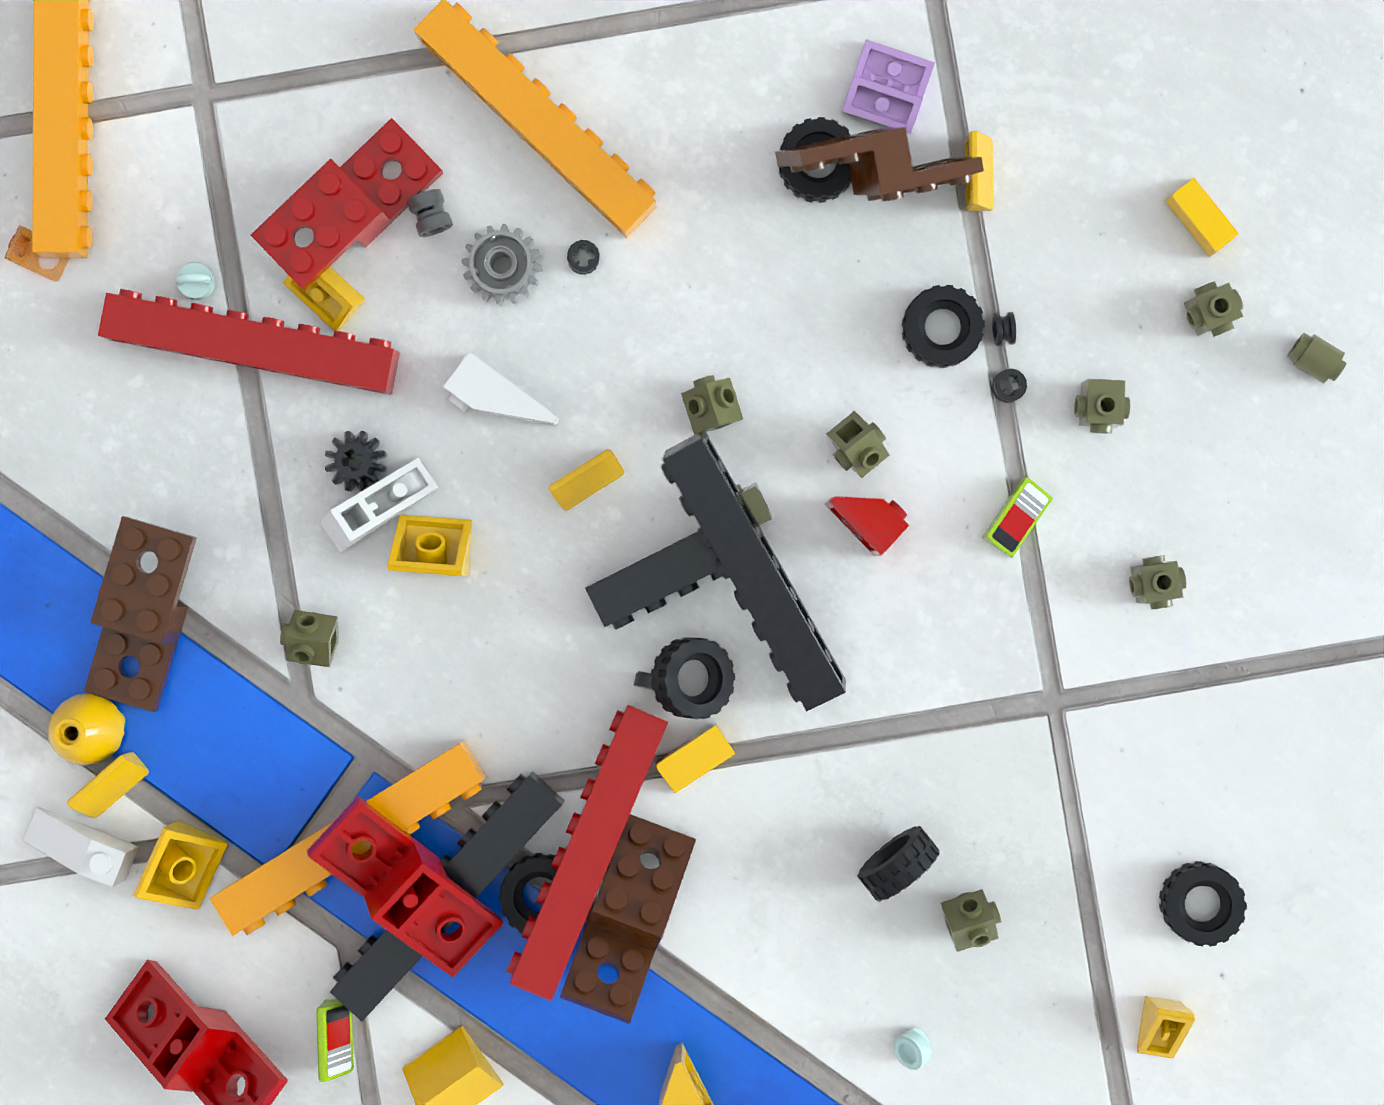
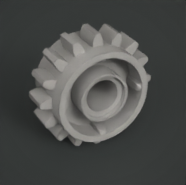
M502 224L500 231H494L491 225L487 226V234L483 236L475 233L476 243L474 245L466 244L465 246L470 253L469 258L462 259V264L470 269L463 274L465 280H475L470 289L474 293L483 290L482 299L485 302H488L491 297H495L498 306H502L504 299L508 298L513 304H516L517 296L521 293L526 297L530 296L527 288L530 284L538 286L539 282L534 277V273L541 272L543 268L540 264L534 262L535 259L541 256L539 249L529 250L534 243L533 239L527 237L522 240V230L517 227L511 233L506 224ZM499 257H508L512 261L510 269L502 274L494 272L493 264L495 260Z

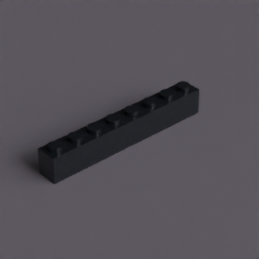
M703 430L667 449L662 458L664 463L661 464L663 474L670 484L676 483L682 494L679 497L681 505L688 516H695L700 525L698 533L707 548L712 546L718 556L716 564L724 579L730 578L736 588L734 596L738 605L743 611L748 609L754 619L752 627L757 638L761 642L766 640L772 651L769 653L772 664L778 672L783 671L789 680L787 688L792 699L796 703L801 701L807 712L846 693V679L706 431Z
M533 771L527 778L520 774L506 789L511 795L502 805L496 800L481 816L486 822L477 832L471 827L457 842L461 849L453 858L446 854L440 860L447 877L475 898L479 896L565 801ZM455 921L445 923L440 932L444 933ZM387 930L378 939L372 934L357 950L362 957L354 965L347 961L333 976L337 984L331 989L330 993L361 1022L422 957L421 954Z

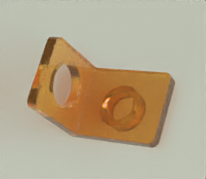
M21 225L11 238L5 254V259L55 282L60 280L70 259L59 258L57 266L53 269L42 268L39 263V255L32 252V231Z

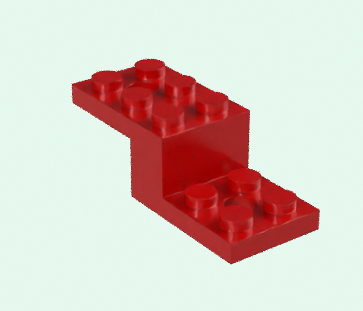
M391 118L341 167L330 158L250 236L305 291L357 240L367 247L408 208L407 200L426 191L444 172ZM390 161H396L401 164L400 175L392 180L384 178L382 174L384 165ZM302 228H309L314 234L312 243L307 247H298L295 243V235Z
M359 796L350 803L307 850L310 859L365 898L372 920L452 978L503 925L500 916L447 877L437 855ZM366 840L371 843L369 850L365 853L356 854L351 851L353 844L357 841ZM456 921L460 923L459 928L454 933L443 934L440 932L442 926L447 922Z
M146 960L105 1017L108 1024L164 1089L194 1092L204 1105H271L288 1082V1079L226 1011L197 1006L157 961ZM153 1003L154 1015L152 1019L148 1022L147 1010L149 1006ZM241 1077H243L245 1080V1089L243 1093L239 1096L237 1094V1082Z

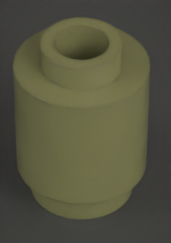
M1303 333L1287 355L1289 359L1294 361L1293 365L1321 383H1325L1328 379L1335 381L1347 364L1342 360L1345 352L1315 334L1309 336Z

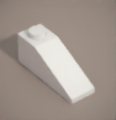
M468 352L443 386L451 392L447 399L464 412L470 406L476 412L556 426L560 421L556 415L471 352Z
M418 457L331 509L320 521V524L339 552L371 534L439 487Z
M39 806L34 811L23 839L25 843L77 874L110 887H114L126 880L139 848L137 845Z

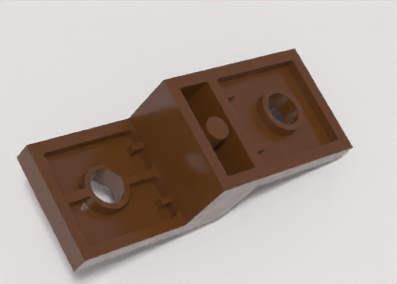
M906 127L874 129L775 152L778 167L791 166V172H811L827 168V164L848 163L854 195H867L868 201L879 199L890 201L903 198V193L916 191V193L937 190L938 185L947 183L949 185L963 184L972 181V174L984 172L982 157H951L912 166Z
M121 517L90 623L102 626L103 628L84 692L151 712L158 711L188 607L177 603L197 537L131 517ZM149 551L153 552L158 559V566L151 573L145 572L140 564L142 556ZM128 656L136 658L140 665L139 672L134 677L126 675L123 671V661Z
M629 815L596 897L559 998L628 1024L631 1022L654 953L667 926L696 842L695 838L637 816ZM645 853L654 854L659 860V866L654 869L646 868L642 865L640 856ZM603 966L612 967L617 973V980L613 983L601 981L598 977V969Z

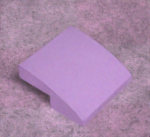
M866 39L842 111L891 128L906 127L907 133L911 134L935 62Z

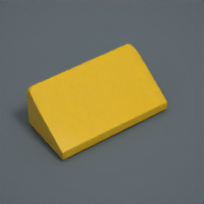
M971 131L965 139V157H982L984 172L972 174V181L965 183L967 211H991L994 208L993 142L990 137L978 131Z
M1192 178L1165 200L1166 204L1209 257L1221 250L1239 234L1195 178Z
M331 267L305 291L289 275L283 282L291 292L334 331H338L365 301V298Z
M606 449L549 485L548 489L562 509L567 511L622 477L624 470L611 449Z
M715 723L657 761L655 767L673 792L677 793L736 753Z
M134 752L120 755L73 795L66 804L70 808L89 817H99L147 776L149 770Z

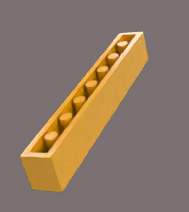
M34 0L32 252L42 258L87 259V248H91L93 243L92 230L88 226V212H91L93 208L92 193L88 190V176H92L93 173L92 156L88 154V140L93 138V123L91 118L88 117V104L93 102V86L88 81V67H92L94 62L93 49L89 45V31H93L94 17L92 10L89 9V0Z
M441 0L413 29L419 41L625 238H628L657 208L656 200L653 198L656 194L655 191L641 178L636 182L627 173L630 169L629 166L617 154L614 153L610 157L600 148L603 142L592 130L587 128L583 131L574 123L577 117L563 103L559 106L555 105L548 98L551 92L541 81L535 78L531 82L522 73L525 68L519 60L511 53L504 56L496 48L499 44L497 40L485 28L478 31L470 23L472 20L471 15L459 3L456 2L452 6L447 0Z
M465 740L365 802L410 835L421 828L418 824L419 820L429 814L433 820L451 809L448 802L461 795L463 800H466L481 791L482 787L479 783L487 776ZM333 822L209 898L232 936L242 930L246 935H249L266 924L263 917L275 911L277 916L297 904L293 898L303 892H306L308 897L328 885L325 879L332 874L310 859L307 850ZM366 840L357 841L353 844L351 851L356 854L365 853L369 850L371 843Z

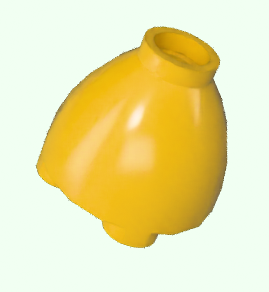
M91 693L77 694L63 701L51 715L48 725L49 741L54 751L68 762L77 765L99 764L110 758L120 747L124 735L125 717L118 710L117 706L107 698Z

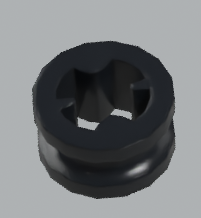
M588 240L574 242L567 252V262L572 271L581 275L592 273L599 264L600 254L598 248ZM581 248H587V254L592 252L594 259L588 260V266L585 267L579 266L580 261L575 263L573 260V256H577Z
M1007 312L1006 316H1000L999 313L993 314L992 331L996 346H1001L1004 341H1007L1009 345L1015 344L1016 322L1013 312Z
M1005 369L993 379L991 385L992 392L995 398L1001 402H1014L1025 394L1027 380L1019 370ZM1008 376L1014 378L1013 383L1016 381L1018 383V389L1012 391L1011 396L1004 393L1006 389L1002 390L1000 383L1006 381Z

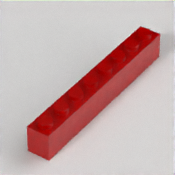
M120 289L119 295L106 293L98 336L107 340L392 395L400 352L391 348L392 342L370 338L369 344L355 341L356 335L341 331H334L332 337L319 334L320 328L305 324H298L296 330L284 327L285 321L269 317H263L262 323L248 320L249 314L234 310H227L226 316L214 314L213 307L198 303H191V307L188 309L178 307L177 300L162 296H156L155 302L142 300V293L126 289Z
M630 705L626 706L624 712L617 710L609 728L610 731L615 732L610 746L602 745L594 763L601 766L595 780L588 778L580 796L581 799L586 800L581 814L573 813L565 831L571 835L566 849L559 846L551 864L552 868L557 869L552 883L544 881L536 900L537 903L542 904L537 918L529 916L521 937L527 939L522 953L514 951L506 970L507 973L512 975L509 984L552 1001L668 725L667 721Z

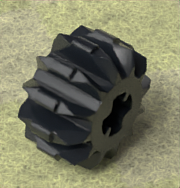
M346 431L344 434L345 444L340 439L334 438L332 443L338 449L337 452H325L326 457L334 459V463L326 465L325 470L326 472L338 471L333 477L332 482L335 485H339L345 480V491L352 492L356 483L359 490L363 491L368 488L366 479L373 484L380 481L374 474L375 470L380 472L387 471V466L377 464V460L387 457V452L383 450L374 452L379 446L380 440L373 438L367 442V432L360 431L355 439L351 431ZM354 453L363 457L364 460L363 464L358 463L361 466L358 470L355 467L349 466V459L354 460L351 456Z

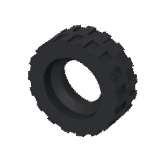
M818 117L817 119L808 118L803 123H797L793 126L790 133L787 132L780 151L850 135L849 129L839 125L838 121L833 119L827 120L825 117ZM836 163L832 173L823 178L811 177L804 171L791 172V166L779 167L780 178H783L785 187L788 190L790 189L797 198L806 199L805 201L811 203L812 201L823 203L828 199L834 200L839 197V194L845 192L852 183L848 163Z
M936 285L928 290L925 289L909 304L902 319L901 327H903V332L901 334L907 344V350L913 353L916 360L922 361L930 367L946 368L961 363L976 351L984 335L982 332L985 327V320L982 318L983 311L981 306L978 307L977 300L973 296H969L966 290L954 288V285L943 287ZM948 309L959 318L961 325L960 333L956 340L949 344H937L931 341L926 334L925 321L928 315L935 310Z
M685 637L671 641L670 645L664 646L660 650L661 653L654 660V668L651 669V687L655 692V699L662 704V708L666 712H672V715L677 717L706 719L710 718L712 714H718L721 708L728 704L730 701L729 697L733 694L735 688L733 687L735 680L734 665L728 657V652L719 646L720 644L715 641H708L706 638ZM690 660L700 661L708 672L707 686L697 696L686 695L678 683L680 668Z
M914 826L895 836L876 851L860 868L857 877L876 901H885L918 880L936 861L940 852L922 827Z
M535 853L533 856L527 855L510 868L501 883L499 904L502 905L501 912L508 919V924L512 928L518 929L521 934L529 916L537 918L538 913L531 911L523 901L522 893L524 886L528 881L537 877L553 880L557 869L551 867L555 857L553 854L542 855V853Z
M1195 861L1193 864L1186 863L1182 865L1183 867L1174 869L1171 872V876L1163 882L1164 887L1159 894L1161 904H1159L1160 912L1163 913V920L1171 930L1183 940L1202 947L1203 945L1217 946V943H1225L1230 940L1229 938L1233 934L1236 935L1239 931V926L1241 923H1244L1246 918L1244 913L1247 910V903L1244 900L1246 895L1244 890L1238 885L1237 879L1222 868L1211 863L1206 864L1202 861ZM1198 886L1213 888L1220 898V909L1217 915L1211 920L1204 922L1192 919L1185 909L1187 894Z

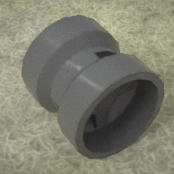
M440 189L424 191L407 200L410 212L417 218L415 226L420 237L433 236L453 226L450 214L444 211L443 204L445 200Z

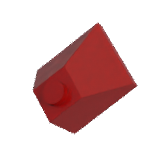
M834 496L825 503L826 507L873 556H881L909 527L908 523L904 520L908 516L907 513L894 500L888 504L885 499Z

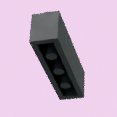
M697 531L586 587L585 590L603 626L606 627L612 624L614 629L617 630L635 621L632 613L645 607L649 614L667 605L664 597L676 591L680 597H683L700 588L697 583L698 580L710 575L714 581L723 576L717 567L716 560L718 556L712 546L707 548L704 545Z

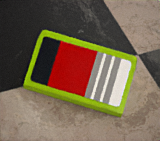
M1023 477L982 538L1013 558L1053 497L1031 479Z
M338 999L324 1000L316 1009L318 1080L320 1082H327L353 1071L352 1012Z

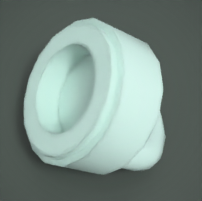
M193 262L186 264L180 269L175 278L181 293L193 300L206 299L212 294L216 285L213 272L201 263Z
M913 1028L896 1038L894 1051L897 1059L904 1067L910 1070H917L928 1063L931 1058V1045L923 1031L919 1028Z

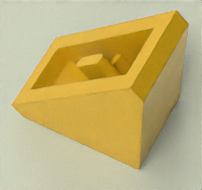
M1145 996L1137 1053L1173 1059L1195 1021V1014L1180 1001Z

